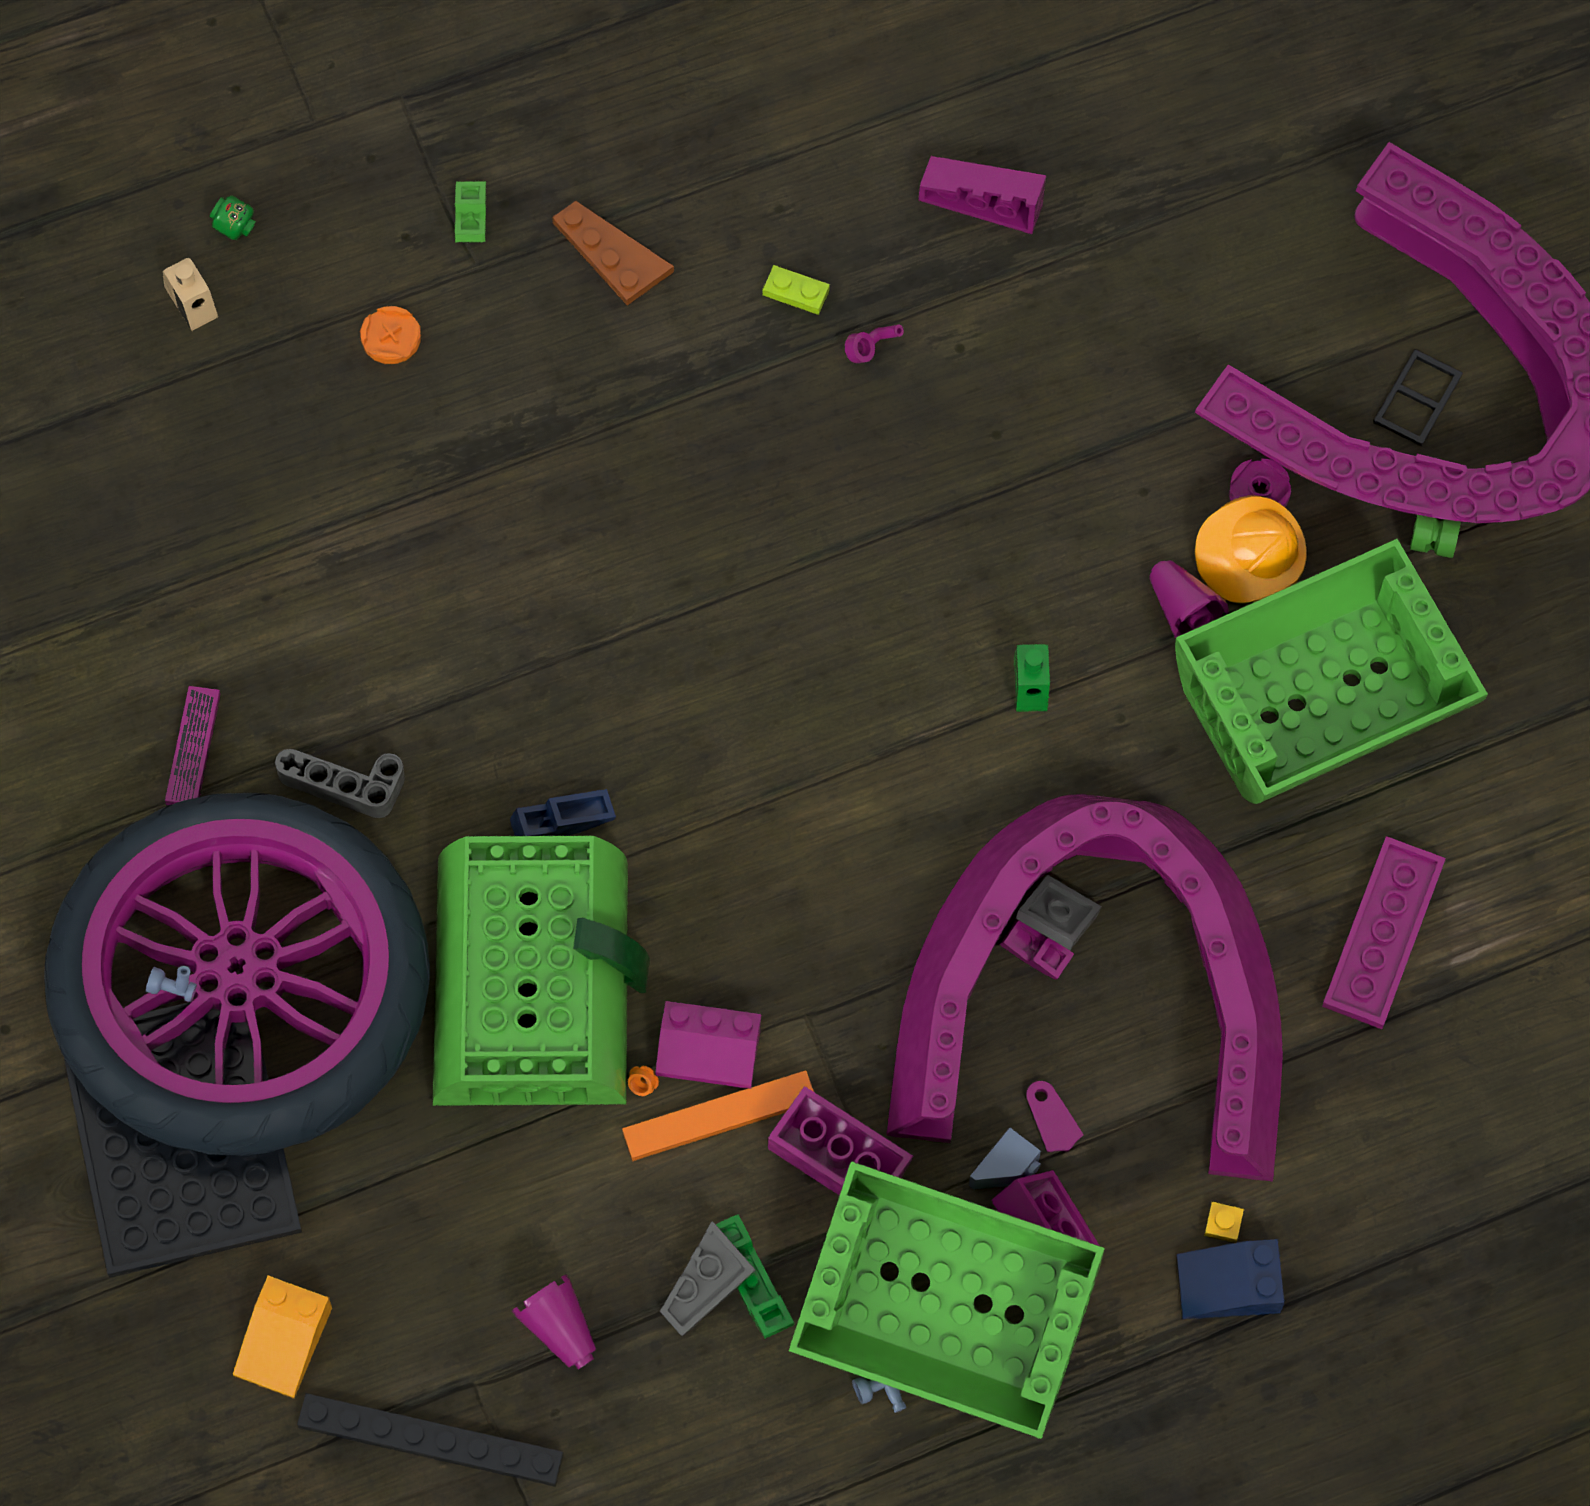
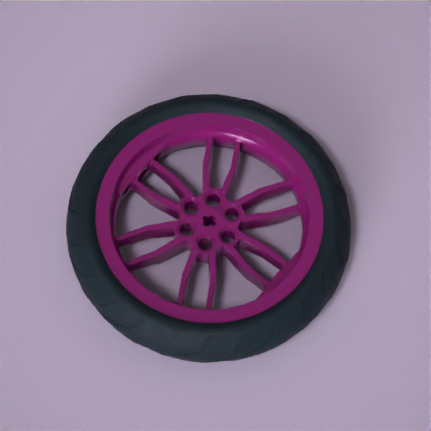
M221 793L188 799L161 808L126 827L99 849L82 868L59 908L45 956L44 979L48 1016L58 1046L71 1070L85 1087L86 1091L123 1123L143 1135L166 1145L206 1154L242 1156L269 1153L310 1141L340 1126L359 1113L387 1085L406 1058L420 1029L429 988L430 964L425 929L411 891L388 858L364 834L349 823L313 805L286 797L265 793ZM251 862V892L244 921L229 922L222 899L221 864ZM260 863L281 867L314 881L322 892L321 895L292 910L264 934L255 933L260 904ZM213 866V895L220 932L214 936H208L180 914L150 901L148 898L169 882L187 873ZM326 908L328 910L332 909L341 924L313 939L283 948L280 945L297 927ZM140 910L175 929L194 946L191 951L158 944L126 930L124 927L135 911ZM349 936L352 937L363 956V980L358 1001H353L319 982L280 971V969L323 953ZM234 938L245 940L243 944L238 946L229 943ZM118 942L124 943L157 961L176 967L187 966L190 968V971L195 972V974L189 977V983L197 984L194 994L195 1000L175 1019L148 1036L145 1034L141 1035L133 1019L160 1005L185 997L160 990L157 994L147 993L123 1008L112 991V966ZM262 952H271L273 954L267 960L258 958V955ZM206 954H215L217 956L211 962L202 960V957ZM238 969L239 972L243 970V973L237 975L236 971L233 973L232 971ZM265 981L274 984L268 990L260 989L258 986ZM209 983L218 986L211 992L202 990V987ZM286 992L317 999L351 1014L352 1017L340 1035L303 1016L281 997ZM240 997L246 1000L240 1006L230 1004L234 998ZM261 1007H267L298 1031L330 1045V1047L305 1066L284 1076L263 1081L262 1046L255 1011ZM211 1009L221 1011L215 1039L216 1081L214 1084L180 1076L158 1064L151 1050L181 1035ZM232 1022H247L254 1052L255 1081L252 1084L224 1085V1052Z

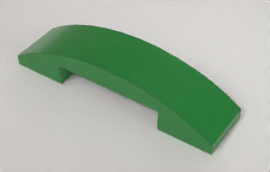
M739 1214L717 1223L716 1225L756 1269L736 1289L764 1339L794 1326V1321L763 1267Z

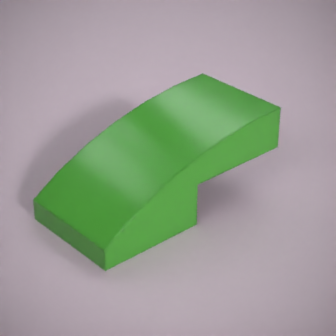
M456 182L455 242H485L486 182Z

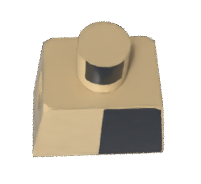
M186 258L163 271L165 289L191 331L218 318L210 290L190 258ZM198 299L200 306L193 308V302Z

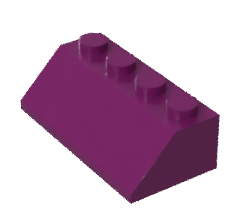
M805 1086L768 1137V1149L839 1196L851 1161L902 1178L913 1158L911 1154Z

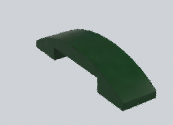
M577 918L573 949L590 960L602 959L625 975L624 983L639 993H646L650 965L647 951L634 939L614 928L586 918Z

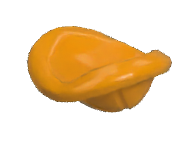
M1248 495L1226 503L1205 520L1197 535L1195 557L1198 572L1211 590L1225 600L1236 603H1249L1259 601L1295 585L1304 572L1307 549L1302 529L1294 516L1283 505L1271 498Z

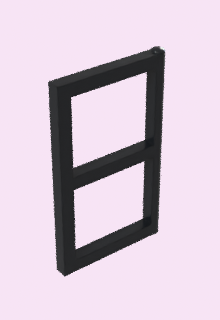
M1415 349L1374 418L1373 423L1422 447L1463 373ZM1416 359L1453 377L1439 403L1401 385ZM1397 392L1435 410L1420 436L1382 418Z

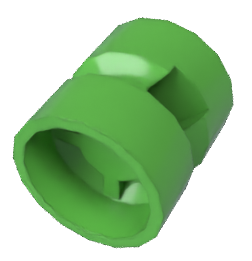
M1417 515L1410 550L1427 553L1431 549L1434 550L1435 555L1453 558L1461 521L1437 520V518Z

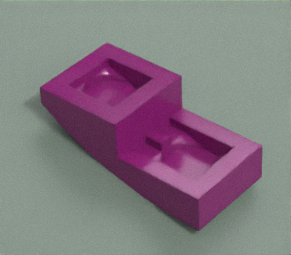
M1017 919L999 944L1020 960L1055 980L1059 978L1074 955L1069 949Z

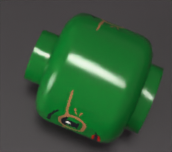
M233 195L228 196L226 199L221 197L209 218L213 219L212 227L231 240H237L242 234L247 237L256 223L252 219L254 214L253 208Z

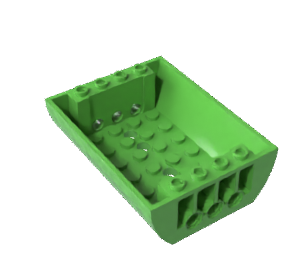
M1398 539L1176 637V660L1184 693L1241 796L1253 804L1268 800L1481 703L1488 695ZM1374 662H1381L1386 666L1387 671L1377 674L1371 670L1370 665ZM1347 674H1353L1358 677L1360 683L1356 686H1348L1343 681V677ZM1292 699H1299L1304 703L1305 708L1301 711H1294L1289 707L1288 702ZM1270 711L1277 716L1278 720L1271 724L1265 723L1260 715L1263 712Z
M465 836L449 844L440 853L437 881L433 1106L627 1104V984L624 983L625 975L602 959L590 960L573 949L577 918L593 920L627 935L628 862L626 856L619 848L595 836ZM526 892H533L538 896V900L533 905H524L521 903L520 897ZM526 922H532L538 927L536 933L531 936L523 935L519 929ZM525 983H531L536 986L537 991L531 997H524L518 992L519 988ZM524 1014H532L537 1019L535 1025L530 1028L521 1027L518 1024V1020Z
M851 1161L789 1351L1042 1439L1090 1300L1105 1248ZM893 1262L898 1266L899 1275L895 1280H887L882 1276L881 1267L884 1263ZM916 1273H924L929 1277L930 1286L927 1290L919 1291L914 1288L912 1278ZM986 1294L992 1299L993 1306L990 1311L980 1312L976 1309L974 1300L978 1295ZM1018 1305L1022 1308L1024 1318L1021 1322L1012 1323L1006 1318L1005 1312L1009 1306Z

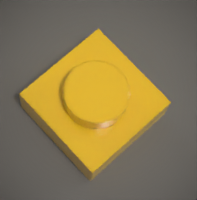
M1212 1202L1204 1236L1236 1243L1244 1209Z

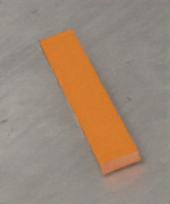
M805 1070L752 1087L751 1089H745L622 1128L632 1161L786 1113L804 1086L813 1091L807 1071Z

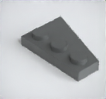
M711 1221L706 1230L707 1232L699 1246L695 1249L691 1260L660 1311L681 1336L687 1334L756 1271L713 1221Z

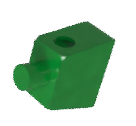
M1017 645L1014 655L1016 712L1047 711L1050 689L1048 645ZM1036 688L1039 693L1029 694L1026 691Z

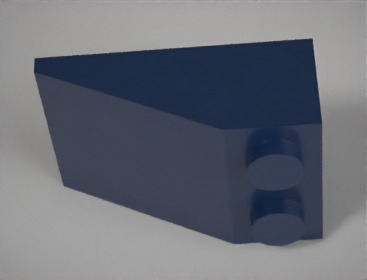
M1278 1239L1243 1241L1176 1255L1182 1319L1281 1313L1284 1305Z

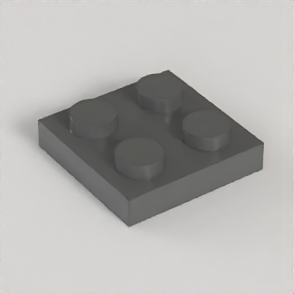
M1047 875L1019 909L1016 919L1071 950L1098 916L1102 906Z

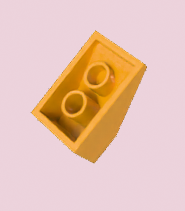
M267 1276L255 1304L233 1376L295 1398L332 1310L329 1298Z

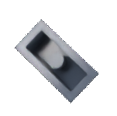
M1009 1128L970 1175L969 1186L972 1189L1009 1186L1018 1178L1035 1175L1041 1166L1038 1162L1041 1151L1013 1129Z

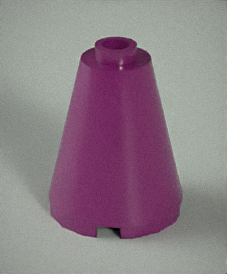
M1161 561L1152 568L1150 582L1175 638L1221 618L1223 612L1226 615L1228 614V604L1221 596L1174 561Z
M565 1274L561 1277L564 1282L563 1284L558 1286L555 1281L524 1301L523 1304L526 1307L520 1312L518 1307H515L512 1312L568 1368L575 1364L577 1369H580L594 1359L591 1353L596 1350L571 1280Z

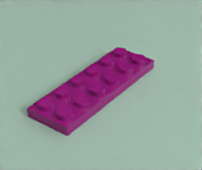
M1386 836L1322 1007L1383 1029L1446 858Z

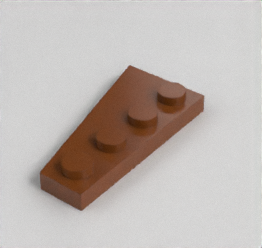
M577 201L552 217L553 224L626 305H629L674 272L673 265Z

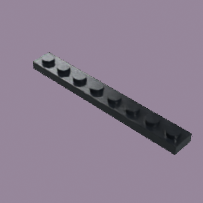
M307 1393L297 1424L298 1428L554 1487H556L564 1455L562 1451Z

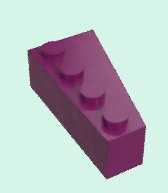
M931 156L920 184L919 201L1033 234L1043 206L1046 175Z

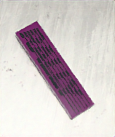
M194 686L188 687L165 798L166 805L200 797L221 695L220 690Z

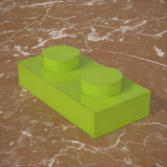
M773 265L763 288V296L819 315L828 295L830 284Z

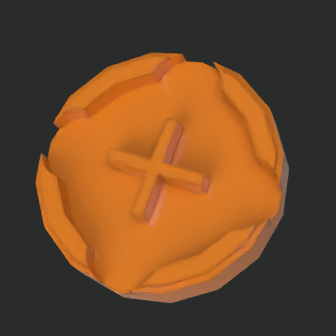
M385 306L377 309V312L372 315L369 314L365 318L361 327V344L366 354L373 360L384 364H398L408 360L417 351L421 342V331L418 321L408 310L397 306Z

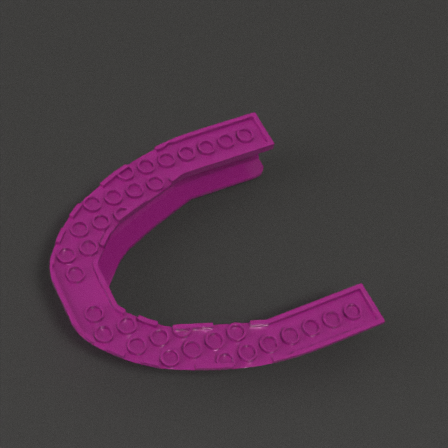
M1388 142L1357 185L1356 192L1363 195L1364 198L1355 211V221L1362 229L1451 280L1496 331L1523 366L1534 386L1546 435V444L1541 452L1522 462L1511 463L1509 461L1485 465V468L1467 469L1466 465L1421 454L1413 456L1394 451L1390 448L1373 446L1368 441L1345 435L1230 365H1227L1196 408L1195 413L1284 468L1311 482L1368 503L1406 513L1453 521L1494 523L1516 521L1544 515L1577 502L1590 490V302L1585 296L1586 292L1561 262L1553 259L1532 237L1524 232L1517 221L1459 182Z
M1086 794L1065 795L1046 801L1011 822L975 855L940 909L917 959L902 1012L887 1136L951 1143L967 1001L1003 929L1027 890L1042 876L1050 872L1054 866L1064 859L1068 860L1076 855L1136 861L1146 864L1152 870L1155 869L1165 880V884L1189 910L1203 966L1206 969L1216 1007L1221 1039L1208 1174L1273 1182L1283 1059L1280 1008L1274 975L1260 927L1242 883L1218 849L1185 817L1168 807L1147 801Z

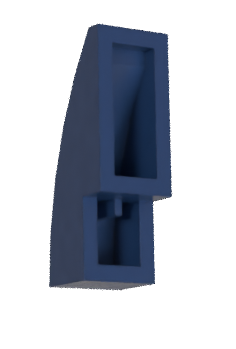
M604 789L549 798L546 804L516 808L510 818V822L515 836H570L610 822L616 816L608 791Z

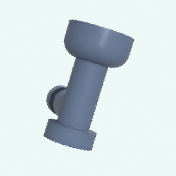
M180 966L178 968L176 981L166 978L165 972L162 969L153 967L146 986V992L157 994L160 990H164L185 997L184 1001L192 1002L197 984L189 983L191 971L187 966Z
M864 1377L852 1380L854 1391L861 1404L870 1402L874 1392L885 1389L889 1400L893 1404L894 1413L907 1408L905 1402H902L899 1389L873 1380H867Z

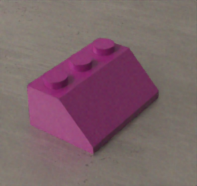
M666 1001L661 1024L655 1075L751 1089L760 1038L761 1014Z
M1054 1171L1018 1178L992 1199L999 1212L1100 1246Z

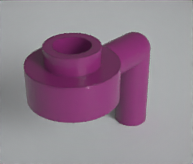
M901 325L875 328L869 334L859 332L849 335L845 342V352L848 359L853 363L870 361L875 353V344L881 339L901 337L904 333L903 327Z

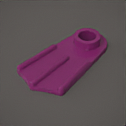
M1045 1081L1032 1083L1027 1090L1026 1098L1046 1151H1070L1073 1145L1083 1136L1081 1129L1051 1084ZM1039 1091L1044 1092L1047 1099L1045 1101H1038L1035 1098V1093Z

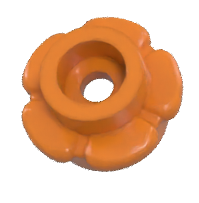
M643 1065L640 1068L635 1066L629 1072L628 1087L638 1096H646L653 1093L654 1089L659 1085L658 1077L648 1066Z

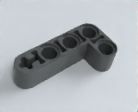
M294 749L281 751L275 760L279 780L284 785L373 818H383L391 812L405 781L402 760L397 755L391 753L383 754L376 760L369 776ZM389 768L397 770L393 776H385L382 773ZM322 774L327 776L322 782L312 781L316 775ZM346 785H354L356 787L350 793L341 791ZM380 795L385 797L381 803L370 802L374 796Z

